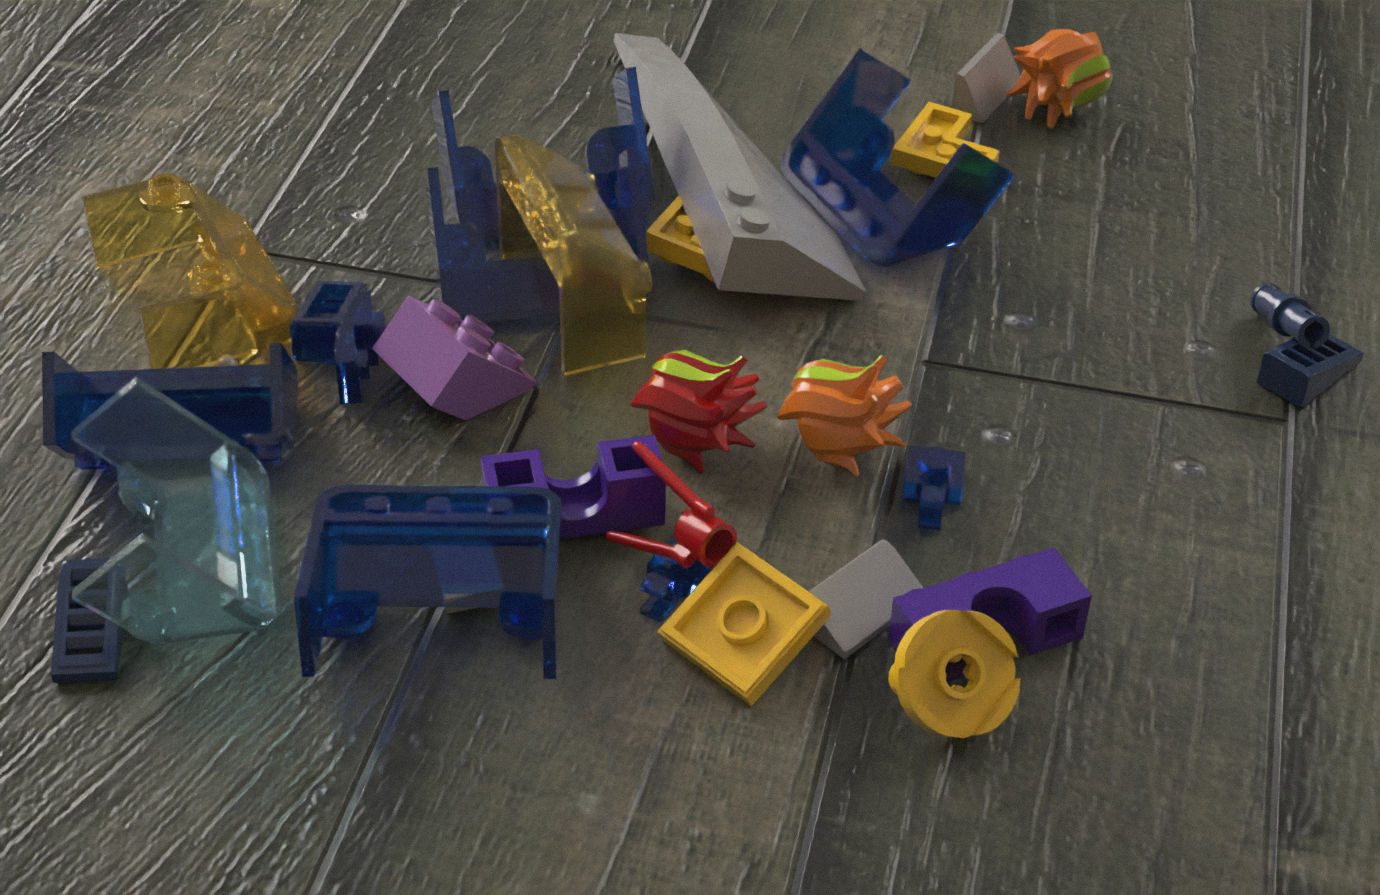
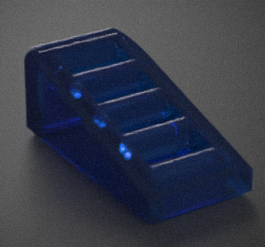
M317 281L290 323L292 355L296 361L342 363L351 348L367 297V284H364V282Z

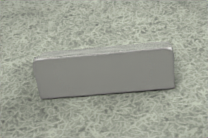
M997 33L956 74L952 108L972 114V120L983 123L1008 98L1005 93L1017 83L1020 77L1019 70L1003 34Z
M885 539L880 540L808 591L827 604L832 614L816 632L814 637L843 659H846L890 626L894 597L906 594L913 589L923 588L888 541Z

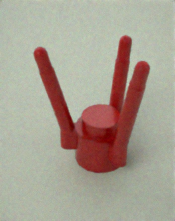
M636 441L632 445L634 452L691 510L683 509L681 517L675 525L674 536L678 542L676 546L614 530L606 533V539L625 547L672 559L684 568L690 567L695 561L706 567L714 568L737 543L736 530L732 525L715 515V508L701 500L642 442Z

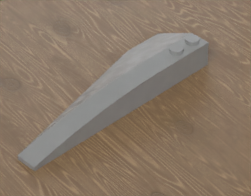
M615 33V46L676 191L681 197L684 210L689 216L692 229L699 240L700 248L704 252L705 260L718 290L864 301L867 292L839 237L738 127L678 56L659 38Z

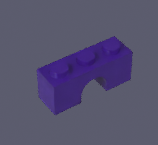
M655 435L597 442V460L593 468L583 476L571 480H557L547 476L544 473L539 449L481 456L483 506L493 548L602 534L610 530L624 531L665 525L666 484L644 463L632 448L636 441H640L662 461Z
M1053 547L1031 555H1022L1012 561L977 572H968L960 577L926 588L913 589L906 594L894 597L888 641L897 651L906 632L923 617L941 610H967L980 612L994 619L1006 632L1017 637L1030 655L1084 637L1092 595ZM961 658L958 662L947 663L945 668L947 683L965 677L963 670L967 663L964 659Z

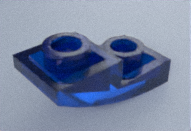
M361 291L348 306L339 324L335 342V366L340 405L361 403L359 380L370 379L369 366H379L378 354L372 348L386 329L384 311L373 312L370 291Z

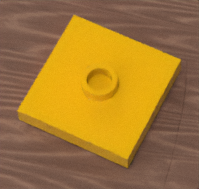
M737 542L657 632L665 643L752 707L832 614L827 604Z

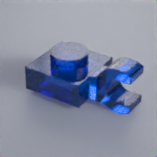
M909 445L903 498L920 500L917 527L941 530L944 503L960 505L966 452L947 450L941 447L928 448Z
M674 534L665 544L677 545L678 542ZM654 555L647 563L646 578L641 584V591L650 596L640 607V614L660 623L663 622L681 597L686 599L713 568L706 567L698 561H695L690 567L684 568L672 559Z

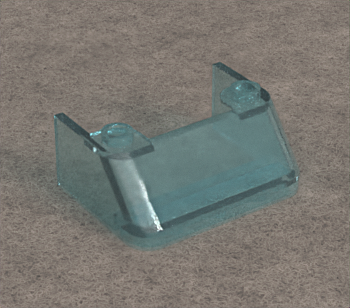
M138 377L132 379L71 431V439L117 467L120 499L129 510L136 514L145 515L153 520L155 525V541L143 533L140 534L72 590V600L126 629L135 638L157 645L259 631L281 614L282 598L270 482L263 465L250 451Z

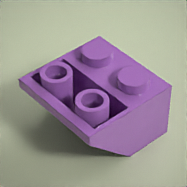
M408 295L372 348L431 407L466 421L530 391L537 382L520 367L525 361L521 355L501 342L495 344L490 339L494 331L489 326L469 314L464 321L461 320L460 315L437 299H433L430 304H426Z

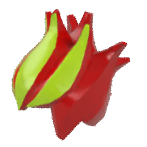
M687 350L672 351L660 356L655 364L652 365V377L639 389L629 404L633 408L649 410V425L656 441L665 451L689 461L701 474L704 473L702 451L719 449L723 452H730L728 446L734 444L754 448L755 443L736 427L768 407L765 401L746 404L757 395V389L753 385L759 381L757 374L737 378V375L748 359L740 356L734 362L722 365Z

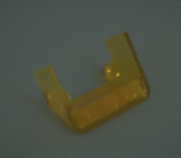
M519 133L497 137L495 140L500 255L503 259L541 251L559 284L561 370L563 374L567 376L645 358L646 293L652 291L650 270L645 261H638L600 198L592 173H585L579 164Z
M163 173L155 175L149 180L82 196L93 255L98 269L193 243H198L207 259L200 262L187 274L186 282L189 295L139 308L151 375L154 382L216 365L222 355L229 354L237 359L291 343L301 334L302 323L299 306L248 221L186 179L174 174Z

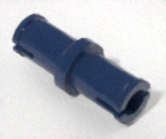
M1266 283L1261 284L1253 291L1250 298V305L1253 311L1267 318L1270 327L1281 336H1292L1299 344L1308 349L1310 345L1313 348H1318L1328 339L1330 334L1328 321L1312 312L1308 302L1300 296L1286 294L1273 283H1270V287Z

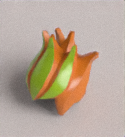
M1056 29L1049 31L1044 37L1031 45L1015 47L1014 51L1019 55H1015L1013 59L1023 68V71L1017 83L1005 94L1007 97L1028 93L1025 109V119L1031 120L1034 109L1038 105L1048 106L1047 128L1053 129L1057 118L1062 112L1065 118L1072 116V109L1083 107L1101 97L1108 90L1113 79V73L1110 71L1111 66L1107 56L1103 54L1101 42L1096 31L1080 34L1070 29Z
M880 355L867 367L850 366L840 362L820 359L807 363L798 370L791 383L793 390L785 399L777 418L779 420L798 419V426L804 444L817 459L832 466L844 467L858 477L859 471L854 455L885 445L902 448L906 445L903 440L884 428L910 409L912 403L909 400H905L898 404H890L903 388L902 382L897 375L877 381L884 365L889 359Z

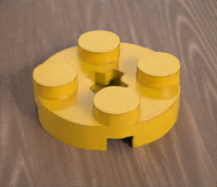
M941 610L917 621L902 638L895 654V663L889 671L888 679L891 689L898 695L903 710L916 725L933 735L953 738L981 735L998 727L1014 708L1020 691V678H1015L1016 667L1013 657H1018L1010 635L991 617L980 612L967 610ZM962 658L967 663L963 674L969 681L965 687L960 685L950 687L946 681V665L948 662H958Z

